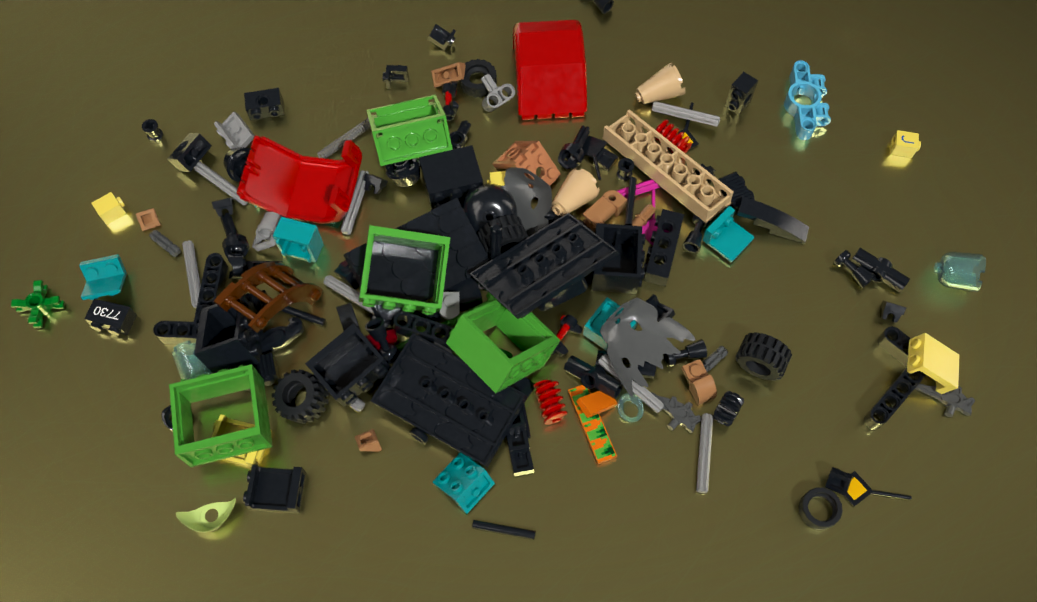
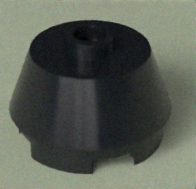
M233 148L226 153L223 163L232 180L236 182L242 181L241 176L245 165H247L246 160L249 151L252 149Z
M418 158L385 165L386 175L399 187L411 186L420 179V161Z

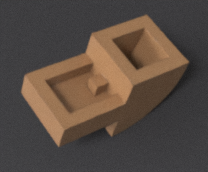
M701 359L682 366L681 369L690 385L689 390L697 406L716 398L717 390L711 374L708 375Z

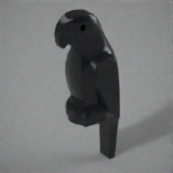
M292 317L288 320L290 323L287 326L274 327L263 333L261 355L283 349L304 332V324L301 319Z

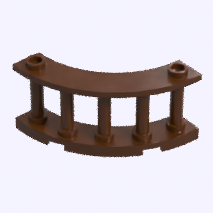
M269 261L254 266L241 274L242 279L236 284L231 282L217 296L214 302L226 312L230 308H234L251 320L248 326L258 333L274 315L285 307L302 301L312 305L319 300L323 290L313 283H304L293 276L294 270L286 264ZM266 283L280 294L273 299L256 286ZM286 283L289 286H291V288L287 289L283 285ZM249 292L267 305L256 314L237 300Z

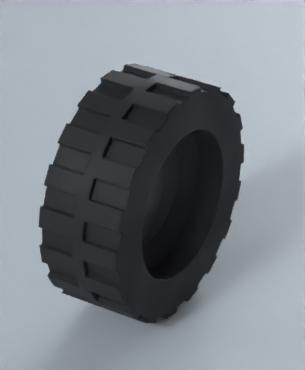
M477 59L466 62L464 79L459 81L461 89L468 96H473L474 98L487 96L489 92L484 84L472 83L470 76L475 73L490 74L495 84H497L495 67L486 60Z

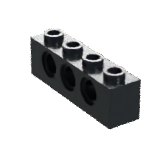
M662 209L661 216L657 215L654 226H658L657 231H653L650 240L654 244L653 247L649 246L646 256L650 258L649 263L645 262L643 267L645 268L644 281L666 287L684 214Z

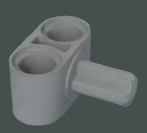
M486 74L481 78L482 83L489 92L482 101V107L485 111L492 112L514 97L515 89L511 84L497 87L490 74ZM502 90L508 93V97L503 95ZM489 99L494 101V106L489 103Z

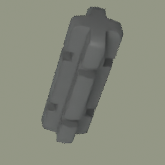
M153 230L149 234V237L154 242H157L159 246L173 257H177L181 253L180 248L158 230Z
M724 346L718 347L715 352L703 361L707 373L708 370L710 371L728 354V350Z

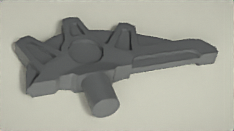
M918 384L915 390L923 392L943 403L947 407L944 413L947 417H953L956 410L967 416L972 414L971 406L975 399L973 397L967 398L962 394L960 386H958V389L944 394L937 392L936 386Z
M651 392L664 403L663 410L672 419L667 425L668 429L673 431L680 425L685 427L688 432L693 433L695 425L702 418L700 415H694L691 410L693 406L691 402L684 405L677 401V397L672 396L669 399Z

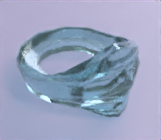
M628 393L623 394L618 400V413L625 421L630 423L637 422L643 416V403L635 394H633V397ZM631 401L638 407V415L636 417L629 418L624 414V402Z

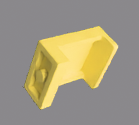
M923 333L909 340L907 372L910 374L917 371L923 372L936 381V391L944 394L958 389L959 354L927 333Z
M220 414L219 419L214 423L212 437L252 428L255 425L229 419L225 415ZM265 449L222 460L252 468V464L259 466Z

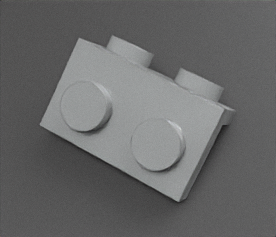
M233 112L223 123L214 122L217 133L225 138L226 145L231 149L246 148L255 136L236 112Z

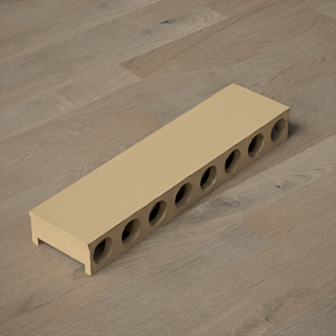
M630 109L625 116L609 127L607 125L604 127L602 139L624 157L631 159L635 166L705 223L731 204L733 191ZM630 117L634 119L635 125L631 122ZM642 127H644L647 130L646 134L644 133ZM655 137L660 140L661 145L656 142ZM668 147L672 149V154L668 151ZM681 158L686 161L687 166L682 163ZM694 168L699 171L700 175L695 173ZM707 179H710L713 182L714 187H712L708 183ZM721 190H724L726 192V197L723 196Z

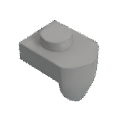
M443 292L440 315L447 320H452L460 312L459 292Z

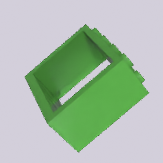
M436 94L366 110L381 166L453 150L446 115Z
M370 225L358 302H363L362 306L374 307L377 304L383 305L382 308L388 310L400 307L405 312L413 313L416 310H422V314L434 315V313L442 308L450 237ZM373 241L439 250L432 302L367 294Z
M494 300L492 302L488 301L481 307L477 306L472 311L464 312L458 317V322L450 331V337L446 344L495 393H498L544 367L561 340L532 312L523 318L517 319L498 300ZM497 326L522 353L509 359L483 331Z
M252 364L247 366L240 365L238 368L230 370L222 369L214 374H202L197 376V378L181 379V382L169 384L175 455L188 466L194 467L273 447L264 379ZM251 389L255 427L194 441L191 403Z

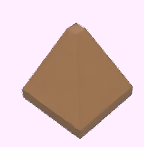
M154 208L136 213L142 231L161 225Z
M374 429L355 436L360 451L379 452L382 450Z

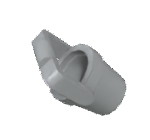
M266 212L260 224L257 226L256 236L252 248L256 251H262L276 245L273 234L281 218L279 214L275 212Z

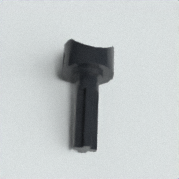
M582 125L573 143H567L562 147L558 156V163L563 168H575L582 163L585 156L582 146L590 133L588 126Z
M225 213V216L220 217L227 236L222 242L224 253L227 259L229 253L244 254L245 257L250 248L248 240L244 235L237 234L232 217L229 213Z
M229 253L228 261L233 267L230 271L229 279H242L241 274L254 266L269 261H246L244 254Z

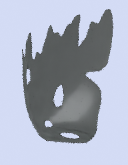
M508 168L504 177L505 185L502 187L512 194L517 206V216L521 219L526 233L530 237L534 232H538L549 224L548 219L544 218V216L551 209L552 191L549 184L531 171L524 168ZM524 173L533 176L534 180L527 178ZM528 183L532 184L534 187L530 188L528 186ZM537 197L538 204L535 209H532L531 200Z
M634 298L622 304L602 325L600 331L604 341L608 344L607 354L622 385L631 397H633L632 380L641 387H648L646 380L638 370V365L644 367V362L646 361L663 369L661 363L663 354L681 353L667 338H674L680 342H683L684 339L696 340L687 328L670 317L663 318L657 322V309L640 298ZM621 308H624L619 315L615 316ZM620 318V323L616 324L615 321ZM635 320L639 323L642 330H634L631 328L630 323ZM622 358L629 360L631 363L629 368L624 366Z

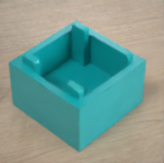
M285 217L280 218L273 234V238L282 256L288 255L304 259L309 263H316L324 245L316 225Z
M606 297L584 325L583 330L584 336L606 351L608 344L601 335V327L620 307V305ZM621 308L615 316L619 315L624 308ZM620 318L615 321L616 324L620 323ZM635 320L630 323L631 328L634 330L637 328L638 323Z

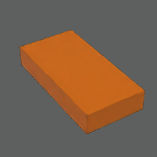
M600 390L580 397L576 401L587 418L612 409L618 404L614 398Z

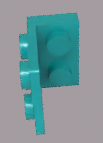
M729 206L706 229L702 241L728 261L733 262L753 241L754 236L733 221L735 210Z
M119 254L80 262L79 267L86 280L81 294L82 300H94L106 295L114 296L121 292L127 272Z
M461 453L433 480V484L450 496L466 514L495 484L484 468Z

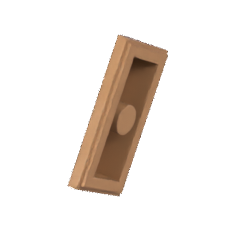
M458 62L432 70L434 88L443 86V84L450 83L451 81L463 80L466 64Z

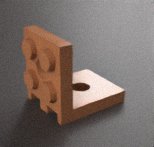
M515 141L492 163L496 169L524 168L535 175L536 169L539 167L541 170L539 177L549 186L561 175L539 141ZM524 173L527 178L534 180L533 176ZM528 183V186L530 188L534 187L532 184Z

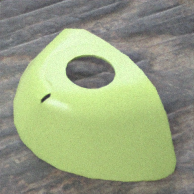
M236 498L228 502L210 503L189 512H176V517L182 524L194 531H214L219 529L225 522L235 505ZM210 509L218 511V518L213 522H208L205 519V514Z

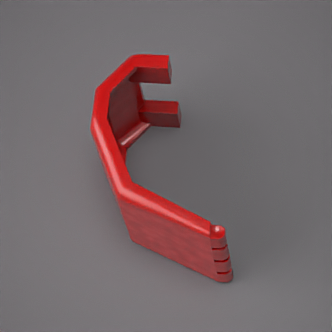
M578 20L520 22L515 24L512 39L516 61L518 114L522 115V120H532L534 115H537V119H551L552 114H554L555 118H569V113H572V117H584V112L588 110L587 70L581 23Z
M254 136L251 144L252 150L249 151L246 160L247 165H245L241 176L242 181H240L236 192L240 199L268 212H275L281 217L296 221L327 224L343 220L350 208L362 161V152L352 140H347L344 143L341 154L343 159L333 160L302 156L264 136Z

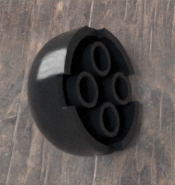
M483 184L474 187L467 193L462 203V208L476 234L485 224L496 218L506 215L517 216V206L512 194L498 184Z

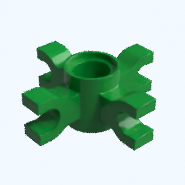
M36 280L33 283L34 293L29 294L25 300L12 299L11 307L16 308L17 312L31 310L28 323L33 324L34 328H42V317L51 309H64L65 302L60 301L59 296L45 298L48 286L43 285L42 280Z

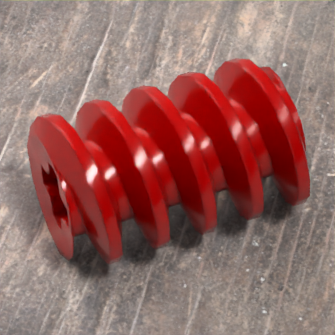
M667 119L664 120L655 130L686 154L692 146L691 142L688 143L689 137L683 138V132L678 134L679 129L675 128L673 130L674 125L669 124Z
M543 380L534 384V388L537 389L535 394L538 396V403L541 404L540 410L543 411L542 417L545 419L544 424L546 425L558 423L568 414L567 411H561L566 405L564 403L559 404L563 400V396H557L561 389L554 388L559 385L558 381Z

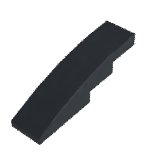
M742 197L737 213L738 216L754 220V225L770 229V234L803 244L806 243L809 226L776 208Z
M521 408L506 435L514 477L534 473L526 424Z

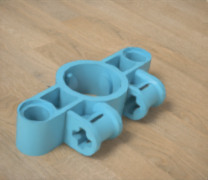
M799 60L794 63L790 73L791 87L785 98L784 107L794 117L797 137L801 140H808L811 138L816 126L830 124L831 117L828 114L829 105L827 103H820L822 97L827 94V89L824 85L825 76L810 74L809 64ZM794 95L807 96L812 101V105L797 103L794 100Z

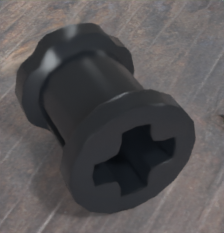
M148 119L143 122L142 130L147 133V138L151 142L160 141L164 134L158 128L157 121Z
M623 158L618 162L616 175L619 180L628 181L632 177L634 162L631 159Z

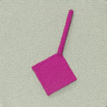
M652 189L653 207H655V189ZM655 212L647 224L642 226V234H645V239L652 246L654 242L650 241L652 233L657 231L658 226H654L656 221Z

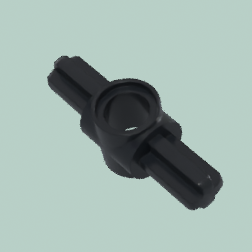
M467 120L461 122L457 131L450 133L452 149L465 147L468 139L466 135L471 127V123Z

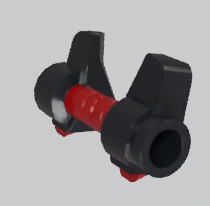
M451 81L442 86V94L445 96L443 111L447 121H452L455 118L459 107L456 101H452L456 96L457 81Z
M563 315L560 322L561 328L556 336L562 340L567 332L581 335L583 328L577 324V319L572 315ZM560 341L552 355L557 353L565 357L568 349Z

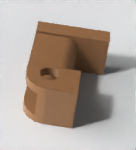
M615 190L607 191L583 213V217H585L583 220L584 225L595 233L596 223L605 224L612 215L619 216L626 209L628 199Z

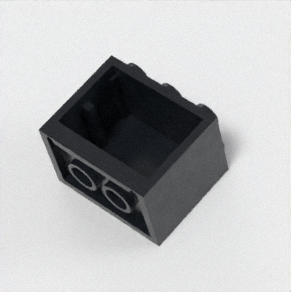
M473 145L419 157L422 178L431 210L458 198L462 207L467 193L474 187L483 185Z
M596 223L595 234L616 249L619 255L597 271H592L591 291L637 294L638 287H642V279H644L645 268H642L645 260V251L643 250L645 234H642V226Z
M244 295L237 300L254 313H258L253 303ZM217 304L203 308L200 314L194 355L213 374L222 369L238 368L240 365L259 364L262 354V339L264 337L263 329L256 333L248 326L251 320L234 308H230L227 312Z
M354 323L305 363L333 398L344 407L355 403L358 395L369 391L373 387V383L378 378H384L391 368Z

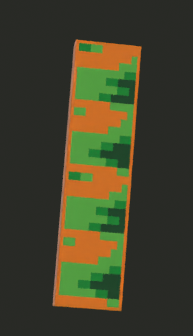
M583 385L569 389V397L597 465L617 458L600 414L587 418L576 402L580 397L591 394L589 389Z

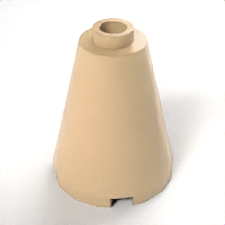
M672 62L667 64L636 88L635 96L637 101L647 104L684 95L685 88H681L683 80L676 66H672Z
M577 168L569 172L552 201V211L556 215L564 216L592 201L599 195L600 189H597L595 185L597 181L591 173L585 169L576 170Z

